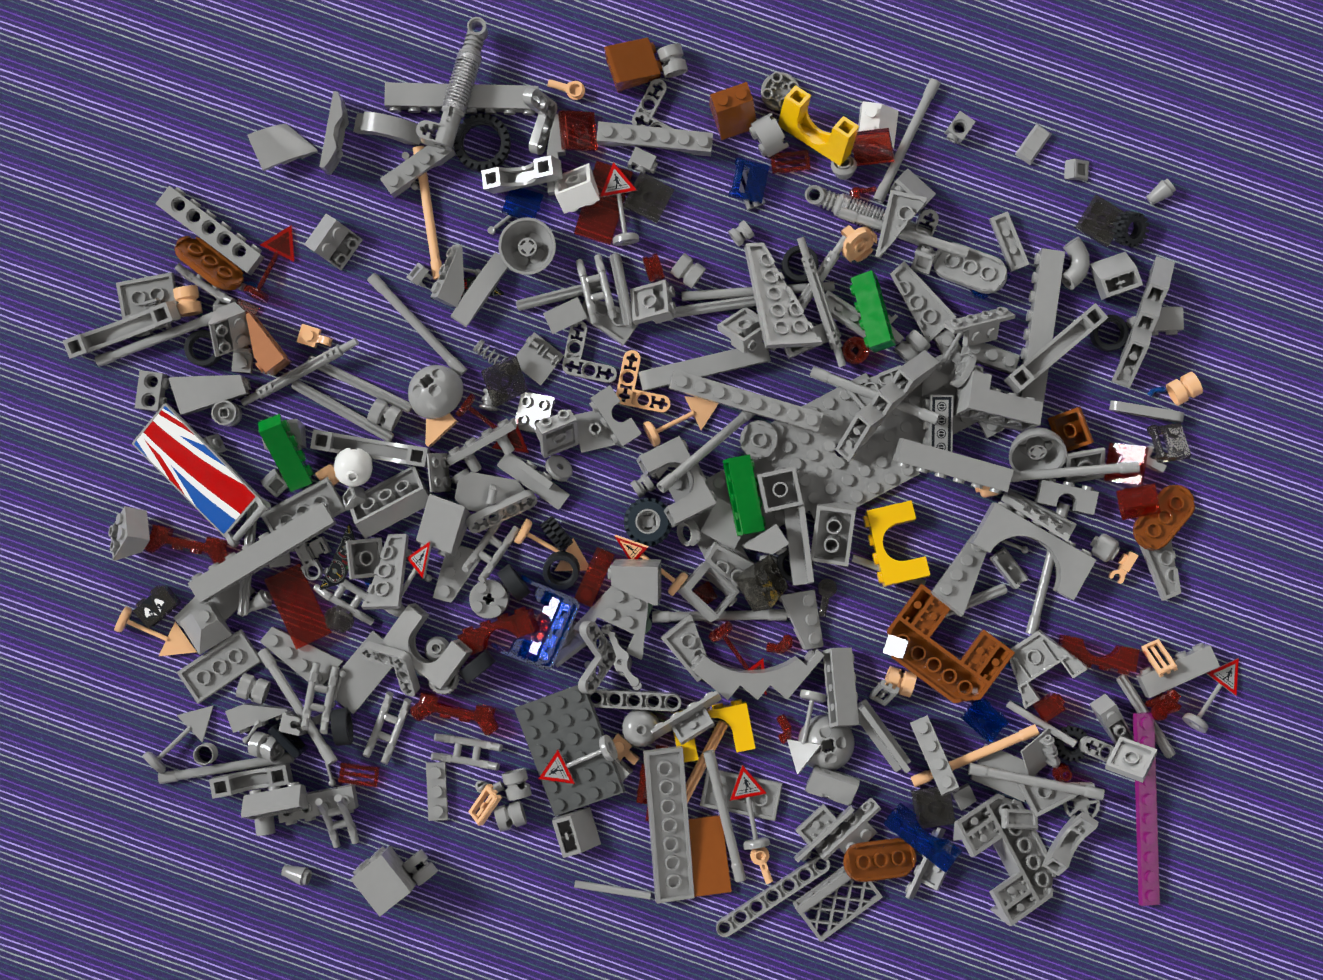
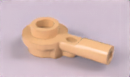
M550 79L548 81V87L565 91L572 100H579L585 94V87L579 81H572L568 84Z
M765 847L752 849L750 853L751 860L760 866L765 883L773 882L766 863L769 860V851Z

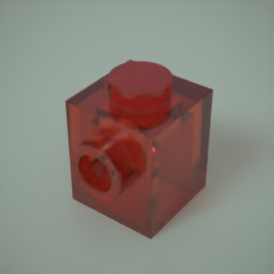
M1053 692L1032 704L1045 722L1066 710L1063 706L1065 701L1061 695H1056Z

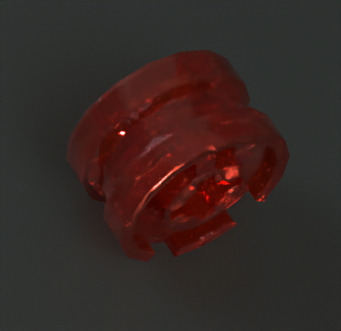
M657 253L652 254V257L649 258L647 256L642 257L650 283L655 282L656 279H665Z
M852 337L843 344L842 353L846 362L857 365L868 357L869 348L866 347L863 338ZM854 347L859 349V352L856 355L855 353L851 352V350Z

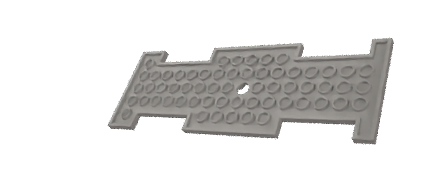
M948 329L933 338L941 352V355L935 357L939 363L955 339L954 333ZM957 343L941 369L942 372L949 376L955 363L959 359H963L960 357L962 348L959 343ZM864 373L851 381L857 383L869 377L867 373ZM922 383L903 401L923 408V401L926 399V395L921 397ZM947 383L927 394L953 395L954 413L956 387ZM838 387L802 406L824 413L818 432L775 420L770 423L778 435V445L775 451L766 458L756 459L751 457L754 461L753 472L755 478L758 474L795 467L805 513L810 511L815 521L817 504L838 502L859 507L919 475L920 473L916 471V466L910 465L909 468L898 466V461L893 460L899 438L923 444L926 430L923 429V420L901 410L894 409L873 433L867 443L860 447L854 459L848 462L845 458L836 455L835 447L861 408L843 388ZM953 415V434L976 422L980 425L986 438L1004 430V427ZM698 464L697 469L699 470L700 474H701V473L703 474V472H702V470H701V468H700V466H699V464ZM724 470L707 478L706 485L709 490L714 492L716 500L720 498L731 504ZM686 474L668 489L675 502L689 494L690 482ZM758 487V489H757L758 496L761 498L760 492H759V487ZM762 505L761 513L766 522L765 530L774 524H777L778 527L785 524L783 509L764 513ZM712 508L692 518L697 523L700 531ZM763 531L742 535L734 550L701 532V539L697 545L704 558L713 542H716L748 559L742 545Z

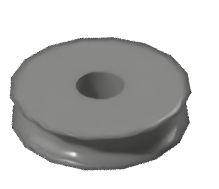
M560 455L550 456L545 463L546 471L557 481H567L572 475L573 469L571 464Z

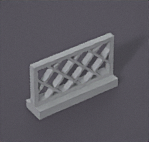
M866 699L862 700L857 704L860 713V725L895 772L902 769L905 773H908L911 769L907 764L911 760Z
M842 866L794 901L793 905L818 940L822 942L883 896L872 881L868 882L870 886H866V882H863L862 885L853 884V879L847 875L844 866ZM841 886L848 887L847 896L837 895L838 889ZM852 887L862 889L860 898L850 897ZM865 889L873 890L876 893L871 899H864ZM826 897L833 898L831 908L822 906V900ZM836 899L846 900L845 909L835 908ZM849 901L859 902V906L855 911L848 910ZM810 909H816V919L808 918L805 913ZM821 910L831 911L829 921L819 919ZM834 912L844 913L843 919L839 922L832 921ZM818 923L828 924L827 931L822 935L817 931Z

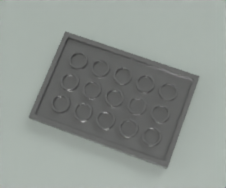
M578 685L514 708L539 776H541L558 749L566 764L600 749L599 739L604 736V732L590 695L581 693ZM602 754L568 768L575 784L541 779L555 816L626 791L615 761L610 762L606 760Z

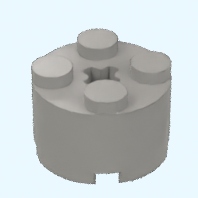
M772 113L750 124L751 127L749 128L753 140L758 139L760 143L758 149L761 155L768 158L789 147L788 143H783L785 136L776 119L771 120Z
M488 579L484 583H477L472 588L469 596L471 609L483 618H495L501 615L507 609L510 601L507 588L500 581ZM489 593L494 598V601L490 602V604L485 599V596H489Z

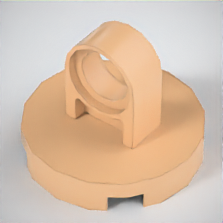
M848 225L841 230V234L847 237L844 241L842 254L849 262L853 260L860 262L867 258L873 251L871 247L874 242L877 244V235L869 227H860L854 230Z

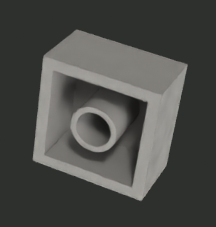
M795 467L756 475L764 513L803 505Z

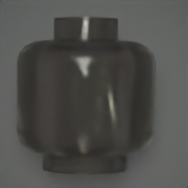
M339 605L333 606L331 609L329 608L324 615L326 626L338 633L349 631L354 624L353 614Z

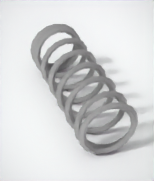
M483 339L480 340L473 351L477 352L478 355L483 354V359L489 357L488 363L494 361L493 368L499 366V372L505 369L504 376H507L514 368V364L510 366L511 362H509L500 370L506 358L495 366L501 354H498L490 361L495 349L485 357L490 345L479 353L485 343Z

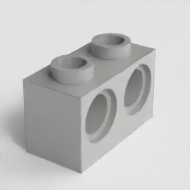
M139 371L135 401L136 409L157 412L163 404L167 403V398L165 397V390L169 387L167 374ZM156 377L158 384L152 387L151 380ZM151 396L155 397V404L153 406L148 404V399Z

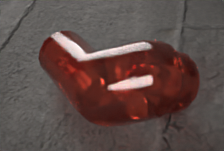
M784 635L782 641L778 644L767 642L766 652L783 654L792 647V636Z
M782 714L776 720L783 731L782 734L778 735V738L784 744L787 742V739H792V729L785 714Z

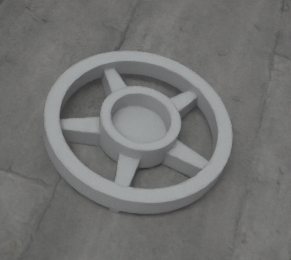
M1081 795L1071 799L1075 807L1071 813L1067 808V802L1063 803L1064 810L1070 818L1077 811H1083L1089 815L1088 808L1090 804L1096 803L1094 812L1089 815L1094 818L1100 807V800H1089Z

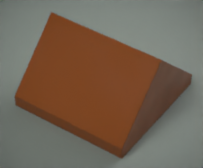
M1076 407L1047 418L1051 430L1063 440L1067 452L1094 443L1081 407Z

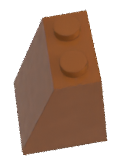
M648 37L604 47L605 58L617 92L660 78V72L663 71L660 60L656 61L655 59L656 48L653 42L650 43Z
M747 82L710 94L709 106L721 141L749 131L750 124L756 121L754 101Z

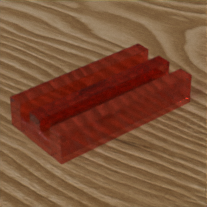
M808 150L776 153L770 157L772 174L810 170ZM805 156V159L775 162V159ZM806 163V166L776 169V166Z
M341 762L338 782L377 787L380 767ZM345 768L375 771V775L345 771ZM344 775L374 779V782L344 778Z

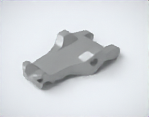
M611 624L602 626V632L606 637L610 638L615 651L614 667L620 676L627 678L635 691L641 690V682L631 674V657L620 647L616 632H611L613 626Z

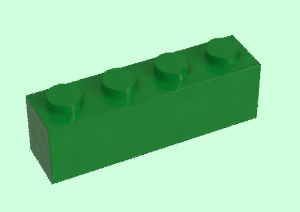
M871 270L851 277L852 285H850V290L857 300L854 304L856 311L861 315L859 323L861 329L865 330L866 337H864L866 347L876 353L896 346L878 276Z
M278 414L258 422L259 433L290 491L292 492L312 484L311 476L314 475L310 464L306 465L305 454L303 450L298 449V441L295 435L290 434L289 431L291 429L288 421L283 420L281 415Z
M750 455L722 460L737 536L765 531L766 522L761 513L762 501L757 492L758 481L754 477L753 459H751Z

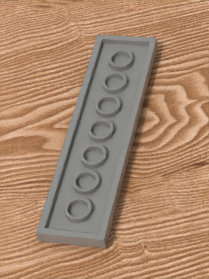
M675 746L645 750L643 753L655 902L658 904L695 898L683 747Z

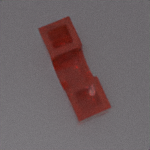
M600 547L596 548L574 597L575 601L589 607L593 606L615 554Z

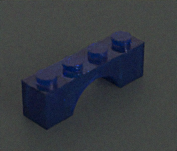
M901 802L883 823L945 873L962 853V850L948 839L937 838L925 831L918 823L916 814Z

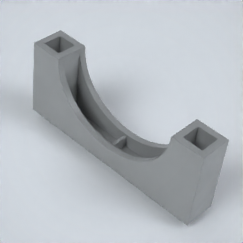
M1003 502L991 503L970 543L990 553L999 542L1010 537L1024 536L1037 541L1046 548L1055 563L1056 582L1053 591L1067 599L1074 600L1096 562V559L1091 557L1092 553L1085 549L1078 550L1075 548V543L1059 539V536L1051 531L1043 530L1042 526L1033 520L1032 522L1027 521L1024 514L1018 511L1013 513L1008 510L1009 506Z

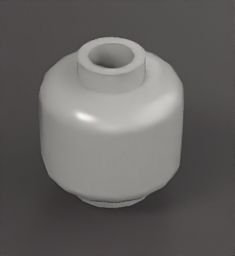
M1102 534L1100 537L1095 536L1090 544L1093 547L1091 553L1104 562L1113 561L1121 549L1118 547L1119 542L1107 534Z

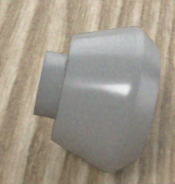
M851 156L841 166L833 161L831 162L833 173L842 180L851 178L857 168V162Z
M443 637L429 639L424 648L426 657L430 661H436L446 650L449 642Z

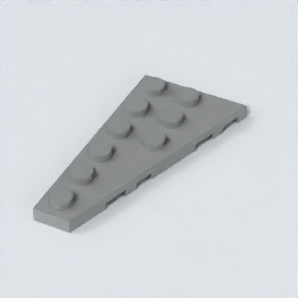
M746 243L744 250L765 349L821 346V338L815 334L814 327L805 317L804 310L790 286L786 285L785 277L776 268L775 261L764 243Z

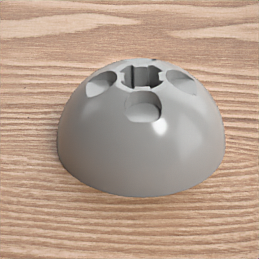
M527 217L514 220L504 228L499 238L498 249L502 261L509 269L518 274L532 275L541 272L551 263L555 255L556 243L552 231L545 223L538 219Z
M430 365L420 369L413 376L408 387V400L416 414L427 419H436L449 414L457 407L463 395V382L460 376L451 368L443 365Z
M1040 427L1030 428L1020 433L1012 442L1009 450V463L1014 471L1061 468L1067 458V449L1063 440L1055 432Z
M828 714L811 718L806 743L822 746L807 765L812 768L815 765L831 771L843 767L850 760L854 751L855 741L850 727L830 728ZM805 724L801 728L798 736V741L800 742L802 741Z

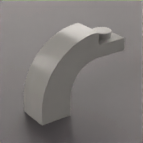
M364 111V113H357L353 131L355 133L383 136L409 145L420 144V139L416 133V126L418 124L375 112Z
M1081 812L1078 816L1073 815L1054 839L1042 866L1057 876L1062 874L1069 868L1073 854L1079 844L1097 828L1099 822L1084 812Z

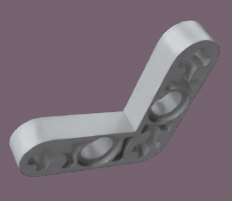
M655 79L650 83L633 115L632 125H637L635 120H640L642 117L644 118V123L649 125V121L652 122L650 127L660 126L661 128L674 129L653 118L666 93V83L663 80ZM658 84H661V89L663 91L659 90L656 94V98H654L653 94L655 92V88L653 86H658ZM645 101H653L655 104L654 108L646 110L644 108Z
M527 87L523 94V102L538 113L529 142L530 153L541 155L547 145L555 114L557 113V104L539 89Z
M580 321L571 325L562 364L563 371L567 375L603 383L614 382L617 378V372L614 367L582 360L587 336L586 324ZM578 324H581V327L584 329V332L579 334V338H583L582 342L577 339H571V336L576 337V330L573 329L578 327ZM572 343L580 345L578 353L570 351L569 347ZM570 361H572L575 366L580 367L579 363H583L581 374H577L579 371L577 369H572V372H569L566 364H570ZM588 365H592L595 368V373L592 376H587L584 373V369ZM598 367H602V372H607L610 369L614 376L607 380L605 375L600 374V378H596Z
M584 621L580 625L579 633L595 657L578 682V689L581 693L592 694L614 664L616 655L613 647L598 625L593 621ZM597 639H599L600 642L598 648L596 646ZM597 666L599 667V673H598V675H596V667H597Z
M367 641L361 647L360 653L367 660L394 667L401 691L409 697L415 696L420 689L412 659L408 653L371 641Z

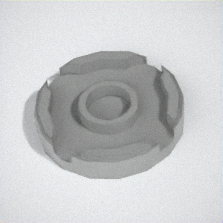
M971 351L963 353L962 356L964 358L962 360L959 359L955 363L950 374V380H952L949 382L950 385L959 388L969 378L977 359L976 354Z
M757 420L750 422L741 432V448L752 458L762 459L768 457L775 451L778 445V435L775 428L766 421Z

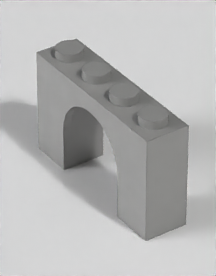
M680 436L639 455L636 461L644 476L647 477L666 467L678 468L690 457L689 448L685 440H681ZM698 464L685 473L690 482L689 494L685 498L667 506L664 510L672 527L713 508L716 504V496L712 490L708 489L705 476L702 473L700 474L697 469Z
M416 603L409 604L382 641L388 647L408 653L416 673L420 676H425L434 688H445L450 684L473 650L460 639L451 641L436 661H430L422 657L416 648L415 641L419 629L427 620L429 614Z

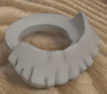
M692 518L677 526V536L683 545L694 546L700 541V529ZM684 526H688L691 537L689 541L683 535Z

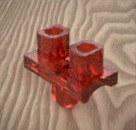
M1171 689L1166 695L1160 693L1156 698L1148 700L1145 705L1152 708L1151 714L1155 720L1162 721L1167 718L1168 714L1180 710L1182 706L1178 704L1181 695Z

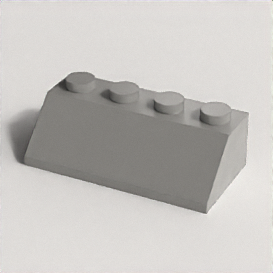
M412 466L366 490L367 500L350 509L356 527L366 539L425 508L429 491L417 468Z

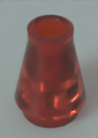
M1060 763L1059 767L1052 770V775L1056 781L1065 782L1072 778L1071 769L1065 763Z

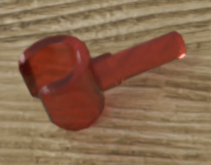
M854 187L850 190L849 195L852 196V199L854 197L855 199H860V193L875 192L876 187Z

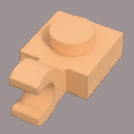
M302 324L296 342L314 348L317 347L318 343L331 347L333 339L320 335L321 329Z
M1133 552L1123 553L1118 561L1120 564L1118 569L1111 571L1108 578L1112 579L1115 574H1118L1119 580L1117 583H1123L1125 575L1132 568L1138 555Z
M618 733L613 739L617 750V758L621 761L623 757H626L629 762L635 765L640 757L630 750L633 745Z

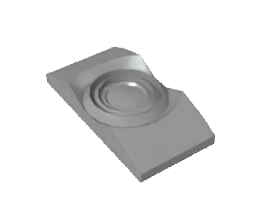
M333 91L319 166L328 175L333 173L343 156L341 148L345 129L349 124L345 101L337 91Z

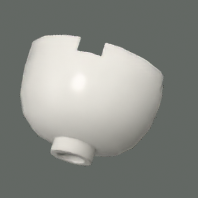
M346 448L336 456L334 471L339 482L346 486L357 487L366 483L370 478L373 469L372 458L364 450Z

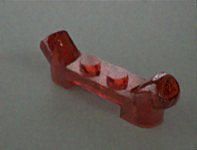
M154 524L152 525L150 541L145 547V550L149 553L155 552L166 544L172 545L171 548L176 550H183V547L189 548L190 552L195 554H202L203 551L207 552L213 563L218 562L219 564L225 561V557L229 555L226 551L227 540L207 537L205 543L175 537L173 536L174 528Z
M421 692L419 702L410 709L416 721H422L435 712L440 713L439 716L443 718L459 717L458 720L469 723L470 720H474L484 735L487 736L499 729V724L494 718L496 708L488 705L477 704L474 711L439 703L440 695Z

